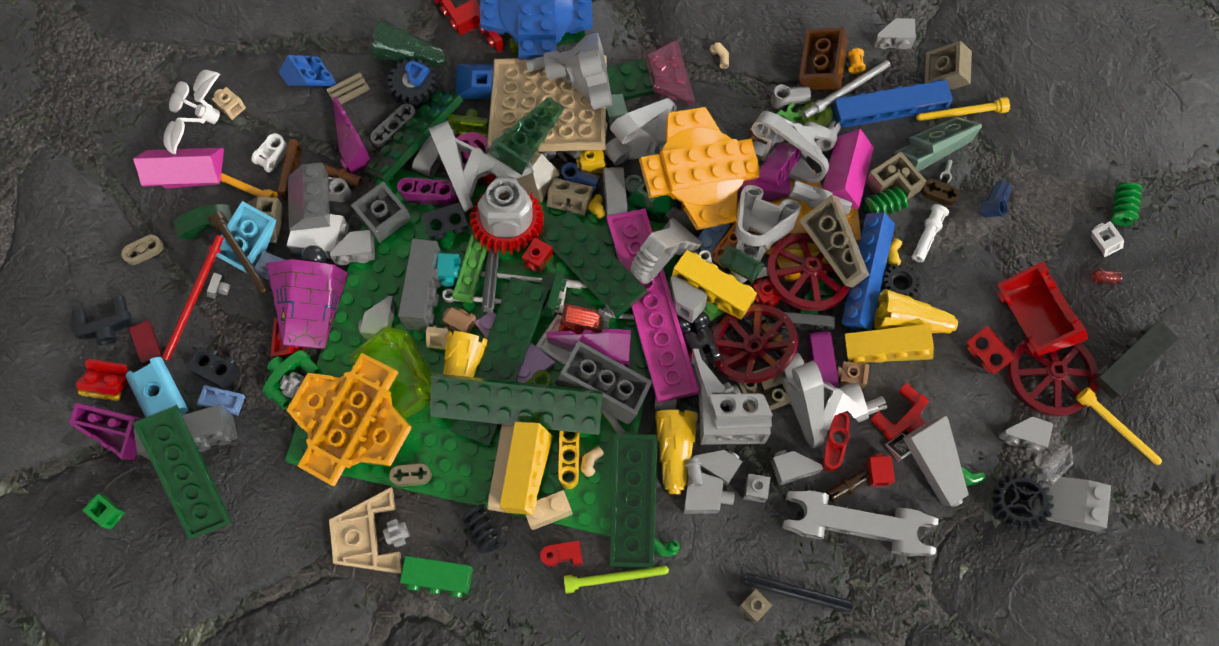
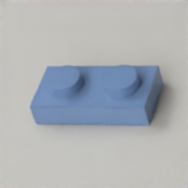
M725 224L704 228L698 237L704 243L699 253L707 250L711 254L726 235L731 225Z

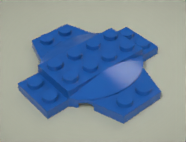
M480 0L481 29L499 34L509 33L513 37V41L518 43L519 60H531L543 57L544 53L556 50V43L561 41L565 33L574 34L593 28L592 0Z

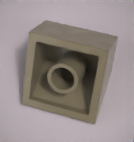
M960 40L926 52L924 84L935 80H947L949 89L969 85L971 83L972 51Z

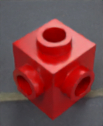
M761 278L753 284V289L757 292L753 302L755 305L774 307L778 304V300L781 298L771 287L768 278L765 280Z

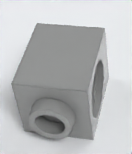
M748 474L743 499L765 503L768 499L770 477Z

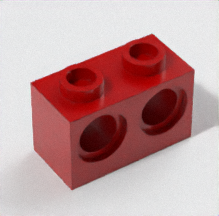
M989 326L983 328L967 341L969 344L967 349L974 357L978 355L982 359L981 365L988 373L993 372L996 374L1016 359V356ZM984 337L988 340V347L986 349L978 347L977 341L979 338ZM998 353L1002 356L1003 361L1000 365L992 363L991 357L993 354Z

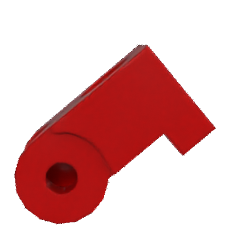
M579 541L549 545L544 547L540 553L542 562L548 567H554L560 562L573 561L574 566L583 565Z

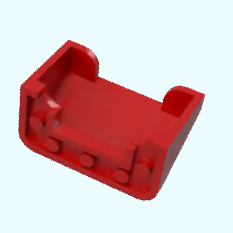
M1044 261L997 284L1000 290L997 292V295L1002 303L1007 302L1030 341L1026 343L1032 354L1037 353L1038 356L1088 340L1085 327L1073 313L1058 289L1055 280L1048 273L1049 269Z

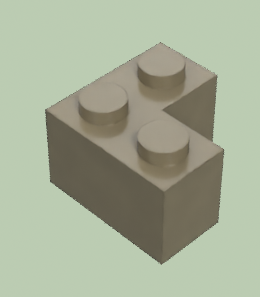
M900 152L870 171L865 183L875 195L892 187H899L905 193L908 200L921 191L926 180L905 155Z

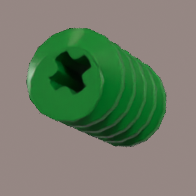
M1128 182L1117 184L1111 216L1113 224L1127 227L1131 226L1133 221L1139 219L1137 213L1140 212L1138 206L1141 205L1139 200L1142 198L1140 192H1142L1143 187L1141 185Z
M893 187L891 190L879 192L877 195H871L870 198L866 197L862 200V209L865 216L866 214L884 212L886 215L888 212L891 215L894 213V210L899 212L901 207L903 209L908 208L906 195L899 187Z

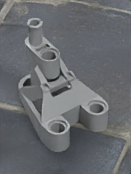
M598 32L585 36L572 50L561 53L554 50L544 53L543 57L526 60L529 72L545 68L548 80L557 78L565 80L572 88H576L591 101L593 110L613 105L604 52Z
M666 98L619 117L610 126V130L616 138L605 145L604 153L615 166L627 160L659 154L666 144V116L668 113L675 112L677 106L670 98Z
M763 111L752 125L753 134L767 141V145L753 141L760 169L777 146L786 139L788 144H793L802 151L799 162L787 177L807 182L821 181L829 169L828 160L822 154V151L833 148L841 125L837 123L834 127L836 121H832L828 128L814 122H807L803 126L800 123L794 124L775 113ZM807 156L819 163L822 172L814 174V171L805 161Z
M448 121L429 128L464 211L473 208L471 198L479 178L493 174L497 178L513 177L518 179L534 173L530 160L511 168L503 147L485 154L481 149L474 148L456 139ZM461 151L470 154L465 168Z
M755 185L744 187L736 211L734 234L738 242L735 249L736 258L730 274L742 284L748 280L755 264L760 263L765 252L769 251L772 244L794 229L801 210V205L795 200H783L780 206L762 200L764 192ZM751 230L761 235H754L748 233V231Z
M798 353L795 354L789 366L781 372L783 381L792 399L791 405L798 423L811 448L824 444V437L827 435L835 415L845 411L859 423L868 419L870 414L887 408L882 396L865 402L863 392L857 382L840 388L828 382H823L817 364L814 361L804 364L802 357Z

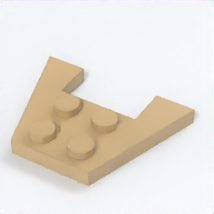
M392 487L329 520L334 564L402 574L400 552L378 554L374 514L395 510Z

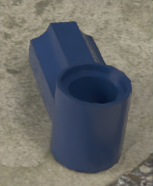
M566 163L561 169L562 180L593 187L592 193L594 194L600 181L599 176L578 169L574 163ZM572 173L574 176L568 177L566 174Z
M1003 180L996 181L988 200L981 202L980 210L984 218L1005 216L1007 214V199L1012 189L1009 183Z

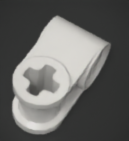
M271 134L253 153L251 160L254 164L261 165L266 172L270 173L286 155L288 145L279 134Z

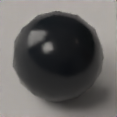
M309 245L302 251L300 259L302 261L326 263L327 256L321 247Z

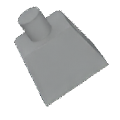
M701 473L703 485L690 487L688 476L684 514L719 513L721 503L733 505L735 492L723 491L722 479Z

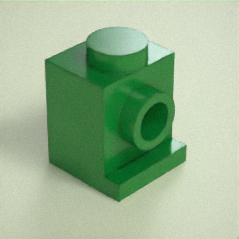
M99 493L88 501L87 506L83 510L98 525L110 530L126 513L106 496Z

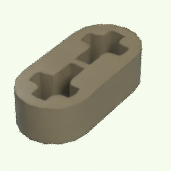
M425 464L399 465L392 468L389 477L396 486H414L427 484L432 477V473ZM420 469H423L427 473V475L423 476V479L420 480L418 476H413V474L420 473ZM399 471L405 475L409 474V476L402 477L401 481L395 478Z

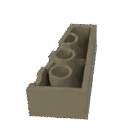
M830 195L799 221L843 283L853 288L869 276L840 199Z

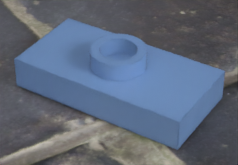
M204 385L197 405L205 408L220 405L231 414L238 416L245 395Z

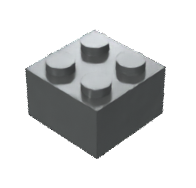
M384 182L351 205L356 216L371 231L379 243L411 220L407 209Z

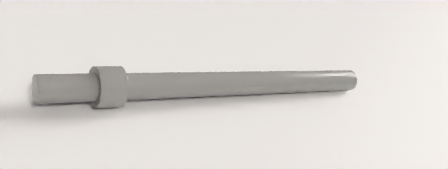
M888 60L882 62L823 100H817L812 103L810 108L801 113L802 117L807 119L815 113H820L827 105L834 102L835 99L842 97L890 67V62Z

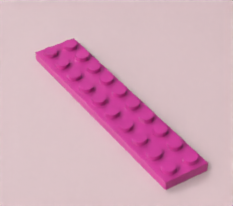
M646 209L607 216V223L617 259L631 274V265L634 257L652 233ZM662 269L650 283L644 284L639 281L648 292L631 307L657 403L699 394L665 273Z

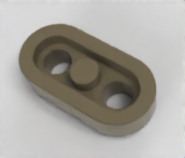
M148 235L126 245L122 250L121 256L128 264L136 265L158 255L163 249V243L157 236Z

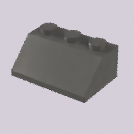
M322 162L303 164L288 176L290 231L330 227L328 173Z

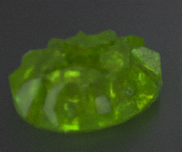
M814 102L806 104L802 111L810 108ZM826 106L823 111L818 113L819 118L817 121H815L813 114L807 119L802 117V122H814L823 127L828 126L832 119L831 109Z

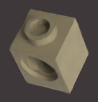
M755 589L738 608L755 624L773 605Z

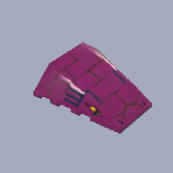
M294 259L266 263L270 276V287L274 296V307L278 316L277 322L282 345L325 349L348 273L332 264Z

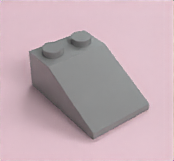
M1036 475V483L1043 480L1042 488H1050L1046 495H1053V500L1049 502L1054 504V508L1050 509L1052 512L1051 517H1046L1048 521L1094 532L1107 528L1111 485L1083 479ZM1039 498L1035 499L1032 503L1035 515L1040 512Z

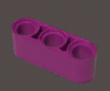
M781 142L762 165L759 173L760 181L781 185L799 162L802 151L793 144Z
M403 178L397 184L399 193L407 203L445 206L454 204L457 199L455 190L449 181Z
M830 331L808 333L807 341L810 362L814 361L817 364L823 382H828L838 388V374Z

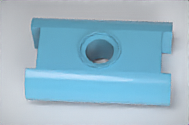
M161 357L152 358L149 365L135 373L130 370L125 377L145 417L174 405H178L182 415L188 411Z

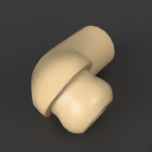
M716 42L711 45L710 52L713 55L718 54L720 56V68H728L729 52L721 43Z
M599 446L582 457L580 468L587 477L594 475V461L604 455Z

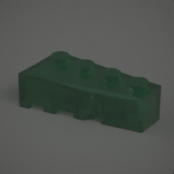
M550 97L546 98L531 110L527 116L522 117L512 128L507 129L502 136L492 141L487 154L522 175L559 121L565 107Z

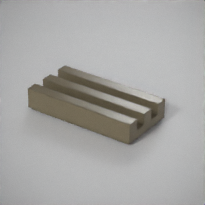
M358 73L326 90L332 100L334 97H339L340 104H343L370 89L361 73Z

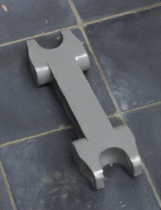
M787 492L786 500L800 504L804 510V517L800 521L784 520L782 524L783 529L814 539H824L825 530L892 542L891 552L909 557L935 555L936 548L922 544L917 537V530L920 526L935 527L938 525L939 519L918 510L896 508L895 517L828 505L829 495L821 492Z

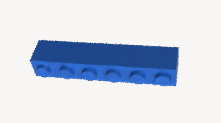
M935 80L926 84L917 83L909 87H896L886 91L878 90L869 94L860 93L852 97L843 96L835 99L832 112L836 125L839 123L841 128L914 116L919 113L946 110L952 103L953 98L947 80Z
M884 212L866 214L859 250L869 276L853 288L850 287L841 322L853 333L872 331L895 223Z

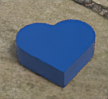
M410 61L405 66L408 81L413 86L420 85L430 72L428 67L415 61Z

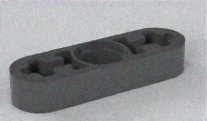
M401 105L372 131L370 139L374 147L381 149L393 140L394 135L406 126L407 121L415 117L416 112L412 105ZM391 123L399 124L394 130L388 128Z
M784 312L792 320L796 329L813 331H833L835 329L834 317Z

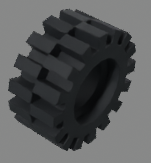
M895 264L885 272L881 289L891 290L913 298L920 288L919 274L915 276L917 271L915 269L910 271L911 266L909 265L904 268V264H900L899 267L898 264ZM897 277L903 278L908 284L905 290L897 289L893 285V279Z

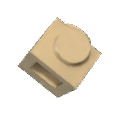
M227 87L223 90L218 89L214 93L212 100L231 120L246 109L241 99Z

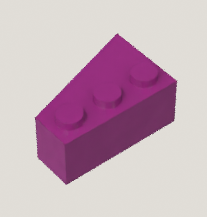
M75 403L69 424L101 443L103 447L110 449L121 459H135L137 448L133 422L141 418L91 405Z

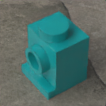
M438 254V281H440L441 285L447 287L455 285V280L458 278L461 267L459 254Z

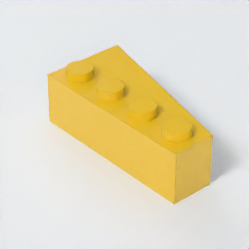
M686 250L673 269L672 276L674 275L679 279L685 280L689 285L696 289H701L707 294L706 303L714 302L717 304L718 309L739 319L743 318L757 294L751 286L740 283L733 275L722 272L715 264L706 262L695 252Z
M930 324L845 334L848 362L864 364L866 362L880 363L885 361L933 359L934 345Z
M515 422L499 507L507 513L532 515L533 509L536 507L537 495L553 436L540 423Z

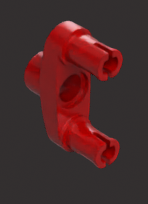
M908 383L898 392L912 404V408L897 424H892L879 411L870 420L884 433L883 435L889 441L905 430L911 433L926 424L919 415L928 404L929 399L923 394L920 395Z
M846 412L835 415L828 430L824 458L821 463L824 471L832 472L842 463L846 445L850 438V419ZM833 435H840L842 443L836 442L833 439Z

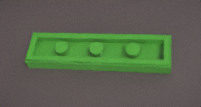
M472 233L452 295L453 300L469 303L474 301L488 253L486 245L482 247L480 241L477 242L475 235Z

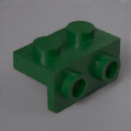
M557 270L555 278L546 275L542 277L540 286L550 289V294L542 312L543 316L553 318L554 311H559L562 299L558 298L560 291L564 292L567 280L563 279L565 274L563 271Z

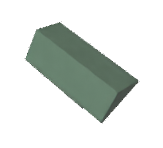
M954 117L909 137L910 145L895 151L894 154L902 152L919 172L970 143L982 128L981 123Z

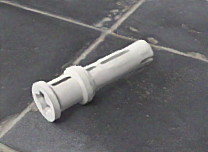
M933 205L929 218L925 220V230L912 255V259L920 262V260L924 262L936 233L942 229V222L949 214V210L942 205Z

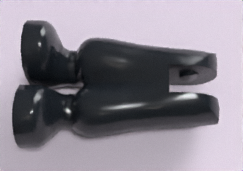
M701 312L691 324L684 318H678L686 347L691 352H693V349H699L705 364V354L707 353L713 362L718 361L720 354L712 331L708 328L710 324L708 314Z

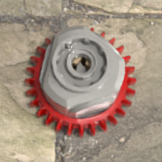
M513 177L495 178L488 186L484 195H480V200L475 201L476 206H473L472 213H470V226L476 241H480L482 247L486 245L488 251L494 248L495 254L498 250H501L503 256L505 251H509L512 255L513 250H517L518 253H520V248L522 247L527 250V244H531L534 238L539 239V234L542 233L544 225L542 207L538 204L537 198L533 199V194H528L527 190L520 186L516 178Z

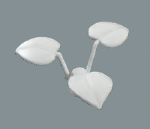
M203 70L197 76L193 86L195 91L194 98L195 101L201 102L202 105H195L185 99L189 92L187 83L180 81L176 84L174 93L169 101V109L172 112H177L184 102L196 108L195 115L198 118H177L175 122L171 121L168 124L163 141L170 153L176 155V148L185 129L184 122H201L204 124L207 121L215 124L220 116L219 110L212 108L203 98L220 75L219 73Z

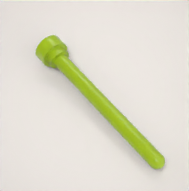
M658 566L582 578L565 575V591L567 594L575 592L574 590L579 589L578 587L665 575L669 572V568L667 566Z

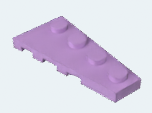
M493 311L475 322L486 339L496 317ZM531 343L516 381L530 383L556 365V363Z

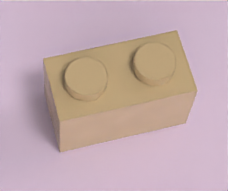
M562 490L537 500L532 515L526 514L530 528L535 530L570 516L573 513L565 492Z

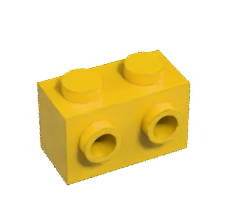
M582 150L580 157L576 158L578 169L581 168V170L591 174L603 173V168L605 167L603 150Z

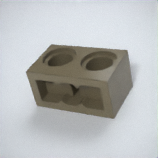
M555 178L548 190L547 207L564 211L570 210L572 213L585 216L588 205L591 202L593 187Z

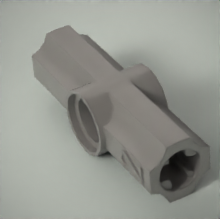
M795 180L789 197L815 208L833 193ZM837 197L840 199L843 210L847 217V215L850 212L852 202Z

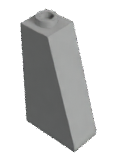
M937 416L903 437V440L941 505L955 507L963 502L962 499L969 494L947 416Z

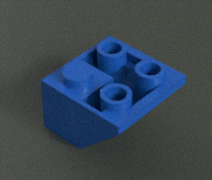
M288 55L279 70V74L288 86H334L337 84L321 59L315 56Z
M457 64L455 94L460 95L462 99H491L494 64Z

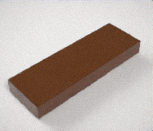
M290 139L278 187V192L283 200H288V176L298 168L302 148L297 139Z

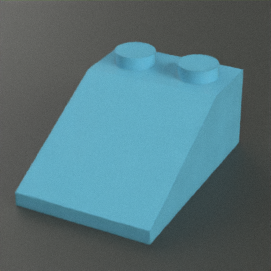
M242 201L227 227L253 267H255L263 251L266 252L277 220ZM224 238L220 246L221 252L217 253L216 256L247 273Z

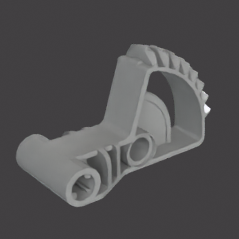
M672 218L663 230L649 235L634 257L631 272L637 280L648 284L674 255H684L686 250L698 254L704 243L676 219Z

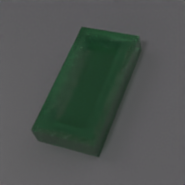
M728 245L718 259L719 264L752 283L764 268L763 263L731 245Z

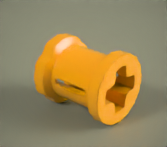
M859 48L849 50L847 53L850 61L849 72L858 74L865 71L866 66L863 63L864 50Z

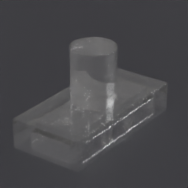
M1063 444L1052 456L1041 453L1037 455L1035 464L1043 469L1044 484L1052 486L1073 465L1072 446Z

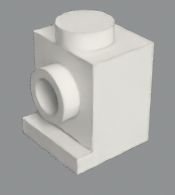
M1111 221L1106 224L1101 223L1097 225L1091 232V238L1104 257L1123 248L1124 239Z

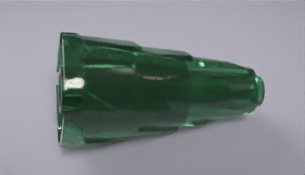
M380 20L373 34L375 41L371 43V57L403 63V60L410 62V59H415V62L420 59L423 61V64L427 62L429 66L433 67L445 65L447 54H444L441 48L429 44L428 41L416 37L411 32L398 28L387 21Z

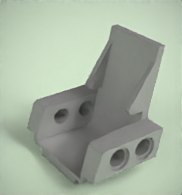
M693 349L690 362L699 389L701 445L765 444L771 434V418L773 416L763 394H721L724 392L725 387L702 360L699 349ZM727 403L732 407V410L724 412L720 405ZM751 403L754 406V411L747 412L744 410L743 404Z

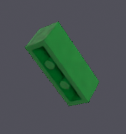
M405 556L400 583L406 585L405 589L411 591H419L420 587L428 589L427 593L440 595L441 591L449 592V596L462 598V594H469L473 568L468 565Z

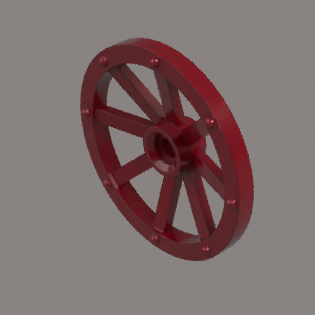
M796 233L780 240L769 255L767 277L771 287L782 300L796 308L807 311L829 309L843 300L850 287L843 283L841 288L823 272H835L830 264L821 263V260L825 257L821 251L816 257H812L807 242L814 244L815 242L808 233ZM799 243L805 259L784 248ZM780 255L799 264V266L775 270L776 258ZM800 273V278L789 292L778 279L781 276ZM818 277L836 295L821 301ZM806 279L811 281L813 301L803 300L795 296Z
M751 305L743 316L744 318L755 315L753 335L750 336L737 322L739 318L730 314L723 318L713 332V338L718 351L719 347L744 351L724 362L721 359L714 362L717 369L727 378L741 383L763 382L784 371L796 354L798 335L792 320L783 311L768 305ZM762 315L778 319L761 337ZM784 325L789 332V340L767 343ZM732 326L744 342L721 340V337L728 327ZM787 348L785 354L778 362L765 352ZM749 357L745 373L729 368ZM759 357L771 366L766 370L753 373L756 360Z
M1028 338L1024 339L1014 349L1013 354L1016 356V359L1009 363V379L1016 395L1034 411L1048 416L1060 417L1074 414L1086 407V405L1078 402L1072 406L1062 408L1061 381L1075 397L1081 392L1067 375L1088 377V387L1096 394L1098 385L1093 381L1098 377L1096 374L1098 367L1092 354L1082 343L1069 346L1072 350L1062 361H1059L1057 351L1049 353L1051 361L1042 355L1038 356L1037 353L1032 354L1026 344L1030 342ZM1023 352L1045 366V368L1018 369L1021 354ZM1078 353L1083 359L1087 370L1067 368L1066 365ZM1044 375L1045 379L1030 394L1025 390L1019 376ZM1049 383H1053L1054 407L1044 405L1035 400Z

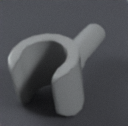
M948 160L944 172L938 177V181H941L943 176L947 178L946 184L951 181L950 168L952 160Z

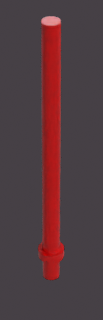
M216 234L212 245L208 247L210 250L161 357L164 360L170 361L216 255L221 252L220 246L224 240L222 236Z

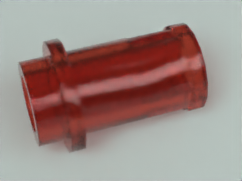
M1098 269L1093 272L1092 280L1097 284H1119L1122 280V275H1117L1121 274L1120 271Z

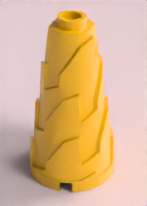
M884 289L879 295L878 303L880 305L879 308H876L873 322L876 330L930 324L932 333L947 334L955 331L958 326V320L955 319L954 315L932 307L928 303L914 300L909 296Z
M448 331L445 339L446 351L443 374L474 377L484 349L487 347L488 340L483 338L481 342L478 341L479 336L459 331H453V333Z
M660 410L655 412V420L660 449V462H662L664 489L668 490V494L681 495V491H684L685 485H687L688 469L685 468V464H687L686 460L692 457L698 413L686 410L685 413L679 412V410Z

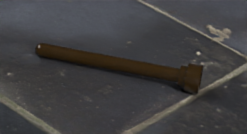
M218 211L210 215L208 221L211 226L220 230L259 292L265 294L268 291L266 285L226 226L227 218L223 212Z

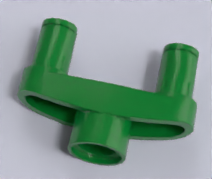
M303 350L295 352L286 360L281 356H277L267 366L268 371L272 374L263 387V394L268 399H273L282 409H287L292 400L285 396L280 389V382L283 376L289 377L290 373H297L301 368L306 373L320 374L321 369Z

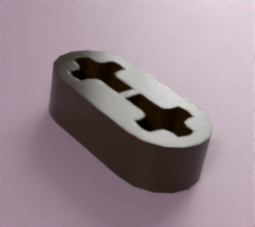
M935 179L926 180L921 189V194L925 198L946 206L955 204L960 195L959 190L954 186ZM929 186H932V187H933V188H932V190H933L932 192L928 191V190H929V188H928ZM948 193L951 194V197H952L951 199L947 198V197H948V195H947Z

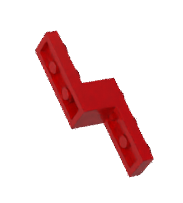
M434 0L436 4H440L444 17L448 16L450 26L453 30H457L460 36L478 27L481 34L485 33L487 36L486 40L491 48L494 47L497 53L504 50L503 41L499 33L481 29L480 5L476 0H471L457 8L454 7L450 0Z

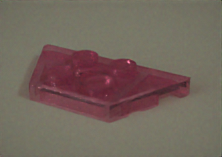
M674 41L649 54L646 58V63L654 91L667 95L674 100L680 98L687 101V105L693 106L695 99L678 41Z

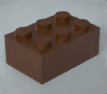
M844 27L806 29L799 74L802 87L808 86L810 90L841 89L848 42Z

